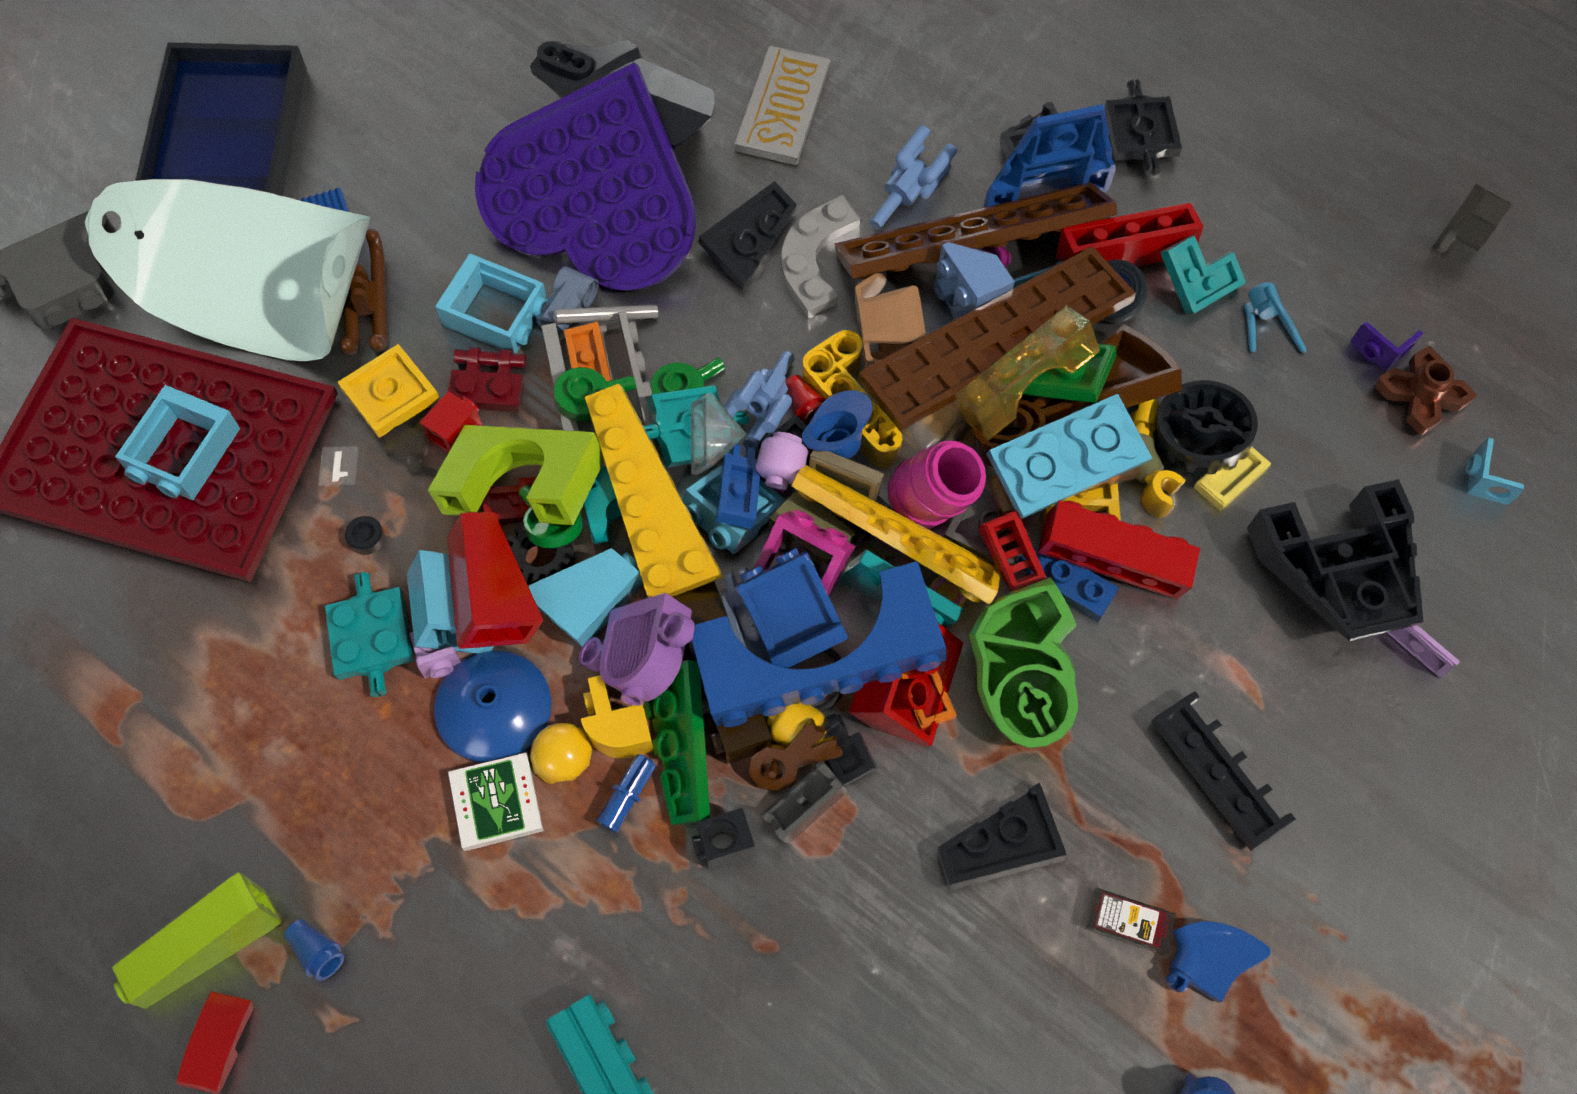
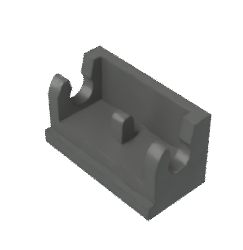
M821 761L767 808L761 816L775 829L774 833L781 841L790 844L849 791L824 761Z

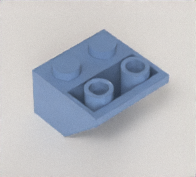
M950 242L942 244L940 258L937 263L938 268L934 289L937 296L941 300H945L950 307L953 320L966 315L1013 289L1015 281L997 255Z

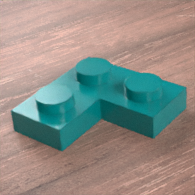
M1195 235L1185 237L1160 252L1186 314L1196 313L1246 283L1234 252L1225 253L1206 264Z

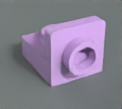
M413 632L409 633L417 657L418 668L425 679L429 677H444L451 673L457 664L461 663L458 652L453 646L444 649L416 647Z

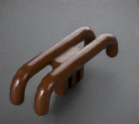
M369 229L365 236L370 252L371 282L364 267L356 265L344 305L345 338L340 341V348L344 354L349 356L356 354L359 348L358 316L372 315L373 335L368 340L371 349L379 353L384 351L387 346L384 252L380 235L375 229Z

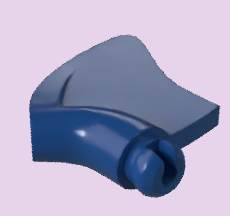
M1218 922L1192 923L1172 931L1177 943V952L1169 967L1170 973L1166 976L1165 981L1172 990L1178 993L1185 992L1189 984L1204 995L1220 1003L1223 1001L1233 981L1244 971L1268 958L1271 950L1256 937L1236 927Z

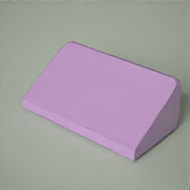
M1418 625L1387 632L1440 678L1460 662Z

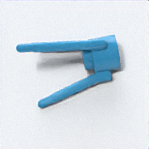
M1268 282L1253 287L1248 293L1250 302L1244 305L1247 315L1249 351H1256L1255 315H1259L1261 319H1270L1278 315L1299 351L1304 353L1306 347L1293 321L1282 305L1275 285Z

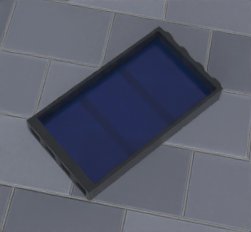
M167 42L135 181L190 179L243 187L283 196L307 69L299 47L288 45ZM141 230L135 231L134 235L137 239H143L144 233Z

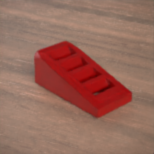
M1017 510L978 527L982 539L1010 592L1047 579ZM1009 528L1012 534L998 539L995 532ZM1016 541L1019 547L1004 553L1002 546ZM1023 554L1024 561L1012 566L1009 565L1008 559ZM1030 567L1032 574L1018 580L1015 579L1013 573Z

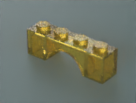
M1065 306L958 391L954 396L966 422L987 440L991 439L1016 419L1019 400L1026 387L1038 375L1053 368H1064L1073 373L1100 352L1090 321L1069 306Z

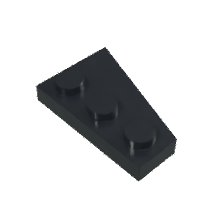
M774 181L700 235L698 243L743 291L794 214L797 204Z
M1040 782L1028 789V793L1014 802L1009 801L1000 807L998 812L981 823L973 824L939 846L937 850L949 891L1065 861L1067 856Z

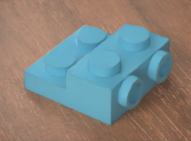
M721 465L687 488L682 501L689 510L695 525H699L709 533L711 543L718 549L726 548L732 554H735L757 537L760 528L769 522V517L786 500L760 479L756 521L753 529L716 522Z

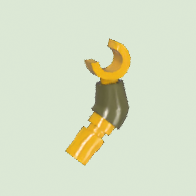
M1153 399L1140 403L1138 410L1132 412L1130 416L1152 459L1130 471L1140 483H1147L1141 494L1143 508L1149 515L1155 518H1164L1172 511L1174 505L1172 497L1166 495L1162 490L1172 495L1179 490L1186 480L1173 471L1163 470L1164 466L1155 450L1156 442L1153 439L1159 401Z

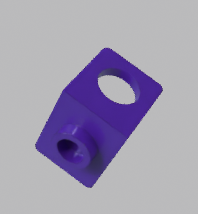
M1365 321L1352 337L1351 343L1368 360L1386 372L1413 349L1424 333L1419 330L1397 348Z

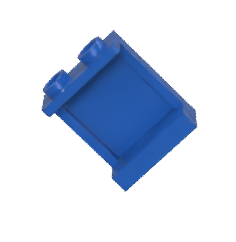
M797 548L777 556L775 559L778 564L763 570L762 566L759 565L740 575L742 581L736 584V589L739 595H741L770 654L772 664L783 668H789L849 639L807 550L799 554Z

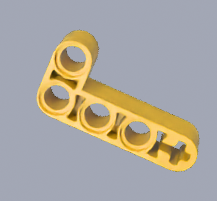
M851 330L839 331L805 354L802 378L825 399L843 391L853 390L865 393L871 399L873 410L868 420L869 422L866 423L862 430V443L859 450L875 467L881 469L890 468L898 462L903 440L902 433L851 376L859 369L863 347L861 337ZM848 351L851 352V354H843L841 352ZM814 369H820V370H823L824 372H822V373H816V372H813L812 370H814Z

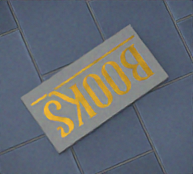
M769 45L734 143V151L798 165L830 69L831 59Z

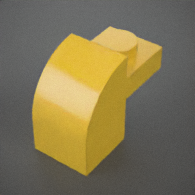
M601 675L588 678L590 692L583 693L589 717L581 718V723L591 745L600 753L612 758H630L637 754L642 755L653 752L652 740L643 705H633L612 711L607 687Z

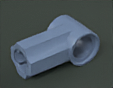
M564 266L555 278L553 293L536 317L538 325L542 327V325L555 323L553 318L554 309L588 308L596 297L599 287L598 280L568 266ZM571 323L556 324L558 334L564 333V330L568 329Z

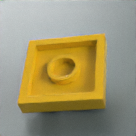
M399 344L337 382L340 389L378 438H381L394 427L401 425L440 400L436 389Z

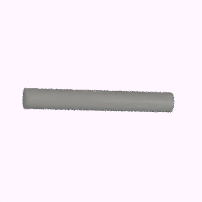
M657 305L554 309L553 318L556 324L619 320L618 312L626 311L627 320L658 318Z

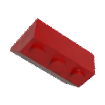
M939 624L946 645L945 661H941L938 667L929 671L920 672L914 669L903 672L909 679L898 678L886 683L875 680L863 684V688L855 692L849 713L874 730L923 746H932L939 723L933 721L930 726L921 729L913 710L922 709L926 718L933 715L936 717V714L943 711L942 696L944 691L947 694L949 692L964 642ZM938 671L942 681L943 689L941 695L938 693L930 676Z

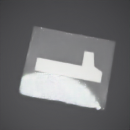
M359 446L322 447L318 486L355 485Z

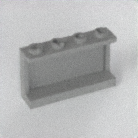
M626 311L618 312L619 322L600 326L611 378L614 380L633 375L636 389L627 391L626 394L643 426L652 424V417L646 400L652 392L649 381L642 382L640 373L646 372L642 351L635 352L633 343L639 342L635 322L628 323ZM556 323L542 325V331L555 386L559 376L571 369L565 335L564 333L558 334ZM560 413L564 431L594 432L597 438L592 420L587 422L573 421ZM650 439L654 447H656L655 439Z

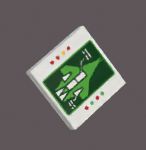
M527 752L448 772L461 845L464 851L544 831Z

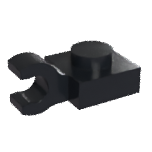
M836 713L824 718L823 726L829 737L836 736V745L843 750L841 757L829 759L828 761L836 777L844 786L878 769L861 733L857 732L849 736L842 717L836 715Z

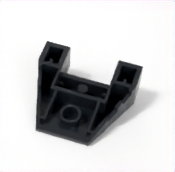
M1399 479L1364 486L1349 504L1351 513L1358 526L1356 530L1310 539L1295 502L1260 509L1248 525L1247 531L1259 561L1348 641L1417 626L1424 622L1420 577L1416 576L1415 569L1417 544L1413 543L1412 525L1415 523L1414 512Z

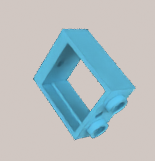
M469 253L435 308L442 326L497 349H510L513 353L517 354L521 345L528 343L532 334V327L537 321L536 317L548 299L543 282ZM483 284L526 301L508 331L465 314Z
M164 385L115 457L126 469L124 474L131 480L142 485L147 481L155 484L158 490L172 498H177L178 495L194 500L239 432L240 427L228 410ZM177 418L209 430L179 477L147 464Z

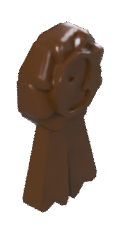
M810 718L787 746L767 743L753 752L749 766V775L760 788L780 791L795 781L798 768L841 757L843 750L836 745V736H831L817 742L824 737L825 727L817 726L814 719Z

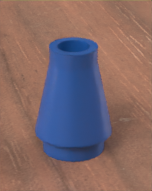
M303 919L293 922L286 929L284 938L290 944L308 977H315L318 981H322L332 976L340 968L344 961L340 944L309 926Z

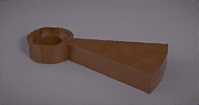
M1123 324L1101 343L1116 346L1117 356L1096 403L1118 394L1125 408L1182 390L1181 367L1160 345L1141 332ZM1040 396L1033 403L1020 399H1007L990 404L977 414L973 422L977 454L985 464L993 467L987 456V452L990 449L1095 403ZM1008 427L1023 429L1020 433L1012 436L997 434L1000 430Z

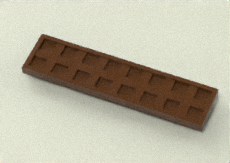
M1092 246L859 372V380L898 430L902 431L1133 303L1136 293Z

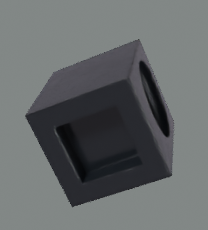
M743 807L696 822L698 835L691 837L698 861L706 858L709 870L755 855V844ZM719 832H726L733 837V842L726 848H717L710 841Z

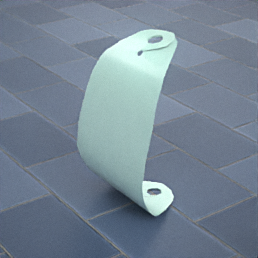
M149 179L118 182L107 186L93 200L86 216L85 226L89 235V246L94 257L116 285L148 313L193 334L224 345L283 360L312 361L324 358L331 351L371 217L243 187L190 179ZM108 211H114L120 217V227L115 233H108L102 227V217ZM141 230L144 233L143 239H137L134 235L135 231Z

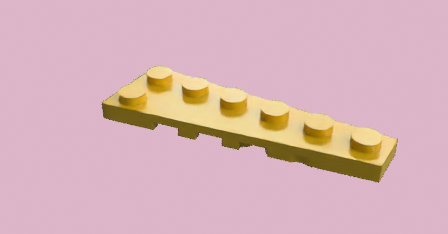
M618 383L586 396V403L647 597L650 598L662 593H667L673 597L723 578L720 568L693 522L689 510L677 492L673 480L662 464L657 450L646 434L645 428L623 387Z
M807 465L798 472L791 486L798 490V494L808 501L822 504L838 517L849 520L961 587V593L969 600L977 603L982 600L991 605L998 593L1000 571L995 564Z

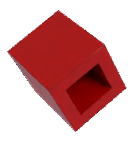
M449 391L420 421L428 440L447 453L451 450L464 425L483 426L478 415L479 408L476 404L464 396L460 399Z

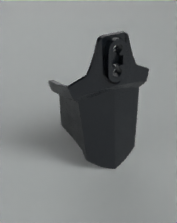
M627 39L602 47L547 41L538 47L537 57L530 65L531 73L551 88L561 99L635 62L639 65L673 149H676L697 132H700L712 119L715 110L714 90L645 61L638 47Z

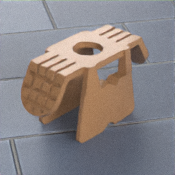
M881 273L873 274L855 286V306L859 335L863 344L862 357L864 368L926 336L917 286L913 285L877 295L886 283V278ZM869 343H878L880 351L870 353Z

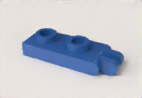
M733 444L731 453L725 452L722 462L715 521L753 529L756 521L760 474L756 470L757 459H754L755 448L747 447L744 457L740 456L741 445Z
M1033 546L1046 578H1051L1066 603L1099 622L1119 587L1090 570L1070 564L1064 560L1038 553V548ZM1019 556L1016 564L1024 561V556ZM1030 567L1022 569L1027 572L1025 576L1032 574Z

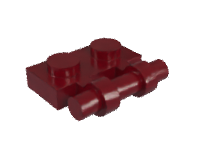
M469 347L468 350H454V363L467 364L466 370H451L448 386L450 393L460 399L463 396L467 397L476 404L479 410L519 412L524 380L521 374L511 373L512 367H526V354H516L510 349H500V352L482 351L481 347ZM481 365L499 366L498 373L480 372Z

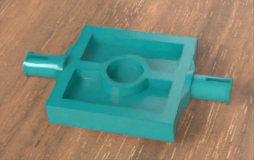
M716 385L651 394L646 400L652 417V424L644 425L649 439H656L659 443L667 468L724 458L725 452L731 453L734 444L731 437L732 426L747 425L749 423V415L746 416L748 414L747 410L737 411L727 428H720L716 425L715 418L723 408Z
M360 572L361 576L358 573L354 575L356 596L348 600L325 605L334 676L339 680L354 676L368 677L370 696L380 697L379 693L382 696L387 694L384 673L397 665L414 661L405 597L400 587L372 592L370 573Z

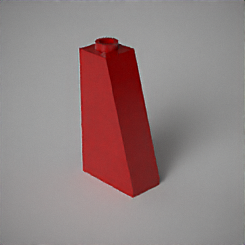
M461 513L447 536L456 641L459 649L528 643L543 622V618L495 513Z

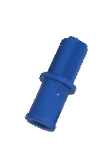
M641 754L635 755L618 785H612L614 791L600 815L595 819L596 822L615 833L619 832V828L634 803L641 801L638 796L655 769V764L651 759Z

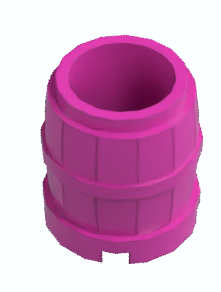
M944 441L920 450L914 457L906 459L895 468L894 474L889 478L887 484L888 500L894 512L927 529L933 528L946 522L949 518L963 513L967 507L980 497L986 480L984 464L973 448L963 443Z

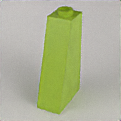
M240 872L227 879L112 966L118 979L114 982V988L120 999L125 1004L130 1003L147 1009L281 925L282 921L266 891Z

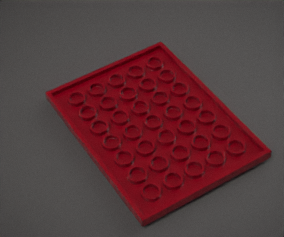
M71 317L0 444V513L251 583L338 392L335 386ZM164 385L228 410L240 427L239 432L194 500L178 495L177 498H172L158 490L155 484L147 481L142 485L131 480L124 474L126 469L115 457ZM177 418L147 464L179 477L209 430Z

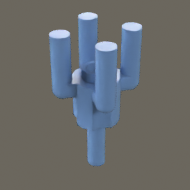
M922 124L919 125L895 157L897 164L891 171V178L884 186L889 197L871 218L870 224L876 229H881L898 205L910 207L918 196L928 198L952 167L949 162L957 153L954 145L946 144L928 168L918 157L925 149L922 143L930 134V130Z
M784 351L772 370L762 368L759 371L752 372L742 388L733 391L715 418L717 426L727 428L738 410L747 409L751 414L755 415L756 422L743 441V446L746 449L751 447L756 450L765 433H774L789 409L792 399L786 394L788 387L785 381V374L795 360L794 355L791 352Z

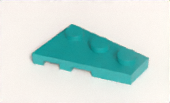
M865 550L846 565L838 582L882 602L879 572L895 567L870 551ZM926 586L938 623L946 628L957 622L963 608Z

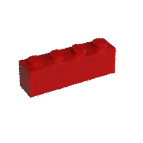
M1191 202L1077 224L1061 229L1056 257L1059 262L1066 261L1093 246L1106 261L1125 260L1135 266L1162 262L1164 260L1160 252L1185 237L1195 235L1199 243L1204 226Z
M1061 500L1047 513L1038 549L1040 554L1067 561L1078 567L1176 600L1192 589L1200 547L1188 544L1183 538L1176 536L1167 537L1153 532L1148 526L1132 525L1118 520L1113 514L1097 513L1083 508L1077 502Z

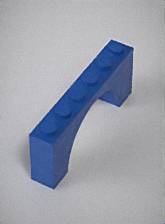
M918 561L879 572L882 604L874 628L864 642L852 653L835 663L823 667L789 669L760 659L739 641L730 626L727 616L696 624L692 642L711 715L716 725L724 724L725 727H735L745 723L747 717L761 713L764 716L777 715L785 711L786 706L799 702L803 705L815 704L825 698L824 695L837 691H840L842 694L853 693L863 688L865 683L879 680L881 683L891 682L900 678L903 672L914 669L924 672L938 667L941 661L946 660V645Z

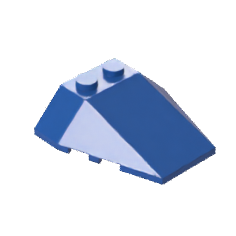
M1103 104L1035 118L987 190L983 208L1018 200L1021 187L1065 177L1070 178L1073 186L1091 182L1103 192L1109 191L1116 169L1111 153L1113 152L1109 142V129Z

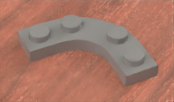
M843 195L800 217L790 228L783 242L781 254L783 279L789 292L808 319L838 304V296L820 272L816 263V257L820 249L831 240L858 228L860 225V218Z

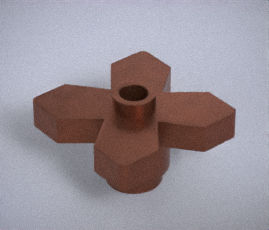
M1426 346L1412 356L1409 360V372L1392 368L1381 375L1374 384V387L1386 400L1409 402L1406 421L1419 435H1424L1442 420L1441 408L1457 413L1477 397V394L1464 380L1454 379L1452 367L1444 362V359L1431 346Z

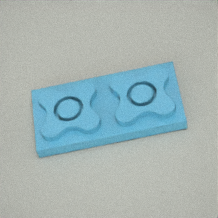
M1118 394L990 449L987 452V456L1021 519L1050 507L1059 500L1063 501L1143 465L1152 459Z

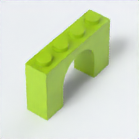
M464 425L428 491L442 515L459 516L461 513L477 512L490 487L500 476L520 466L541 465L542 468L526 497L540 523L574 525L605 460L594 432Z

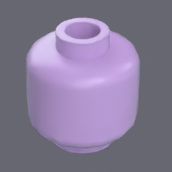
M775 432L773 437H768L762 441L756 470L761 477L766 479L765 484L767 486L786 490L787 486L793 483L800 469L805 467L808 450L801 444L802 439L790 433Z

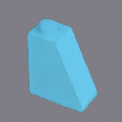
M611 548L535 582L528 587L538 609L582 647L586 641L596 637L608 624L611 610L625 606L644 584L636 559L627 552L621 556Z
M419 550L407 571L415 646L444 649L453 646L456 651L469 653L491 651L494 646L459 649L456 641L449 555L435 551Z

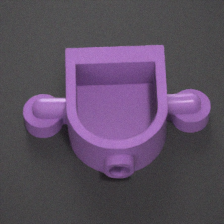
M667 593L613 609L610 612L604 641L597 637L586 641L580 650L579 662L594 672L600 671L601 678L605 683L622 692L621 700L624 703L634 706L643 705L644 702L653 700L661 695L678 674L683 660L685 645L692 641L695 625L690 619L692 610Z

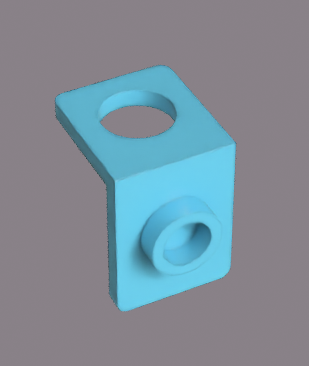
M1487 437L1468 460L1466 474L1470 475L1467 494L1508 505L1524 491V484L1489 475L1494 439ZM1503 487L1508 489L1509 492L1494 493L1488 488Z

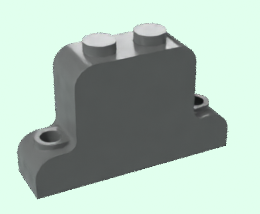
M89 211L0 250V300L15 295L22 309L35 325L40 328H51L62 324L71 317L73 318L83 312L97 308L99 305L109 301L114 295V287L105 269L94 257L89 246V235L85 226L86 216ZM105 213L102 217V227L108 233H115L116 230Z

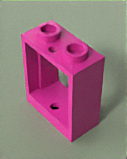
M794 510L793 512L788 511L779 515L755 567L761 565L763 570L770 568L788 531L833 556L821 580L829 598H831L856 546L847 542L848 537L844 533L833 528L825 530L814 524V518L805 512Z

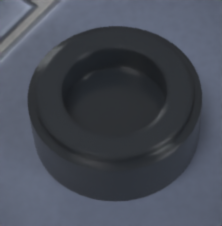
M361 516L348 524L345 530V539L355 553L369 555L382 547L385 541V532L378 520L370 516Z

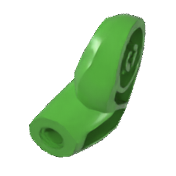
M1051 578L1007 593L993 601L991 605L985 606L968 634L972 653L977 664V692L986 714L996 728L1012 743L1026 748L1044 747L1061 739L1073 726L1078 711L1077 690L1075 687L1076 674L1073 660L1061 645L1063 639L1077 626L1069 606Z

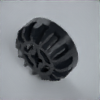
M1191 381L1182 384L1181 391L1168 394L1161 401L1154 430L1157 433L1156 444L1160 450L1168 451L1167 460L1172 464H1177L1181 460L1186 463V471L1193 473L1196 466L1205 467L1208 475L1216 474L1220 466L1224 470H1231L1236 467L1238 460L1247 458L1256 436L1258 419L1252 403L1237 389L1216 381ZM1177 438L1185 440L1187 446L1191 450H1193L1194 453L1186 450L1185 448H1182ZM1213 450L1222 451V453L1215 456L1200 454L1210 453Z

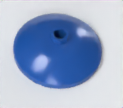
M506 651L478 653L457 664L453 668L454 670L446 675L440 684L434 703L435 723L439 734L448 747L459 756L476 763H485L529 751L538 733L548 726L552 711L550 689L541 671L526 658ZM486 694H495V699L492 702H482Z

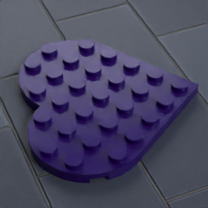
M635 62L507 125L492 138L485 148L484 152L486 154L480 171H476L475 177L477 206L488 229L505 245L517 251L535 256H552L567 252L569 258L581 273L597 279L602 286L620 291H639L663 282L680 267L687 257L696 229L694 201L639 65Z

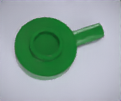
M720 357L698 369L686 363H669L662 366L654 374L651 380L652 394L704 387V381L726 369L725 364Z
M584 367L573 368L561 374L554 386V402L558 411L566 418L578 422L591 421L592 418L586 403V396L618 383L625 392L635 390V379L632 375L606 381L600 373L593 369Z
M526 485L520 489L519 496L530 507L524 515V526L527 537L533 544L543 548H557L569 544L579 536L583 527L581 513H579L574 525L540 523L526 498L531 486Z

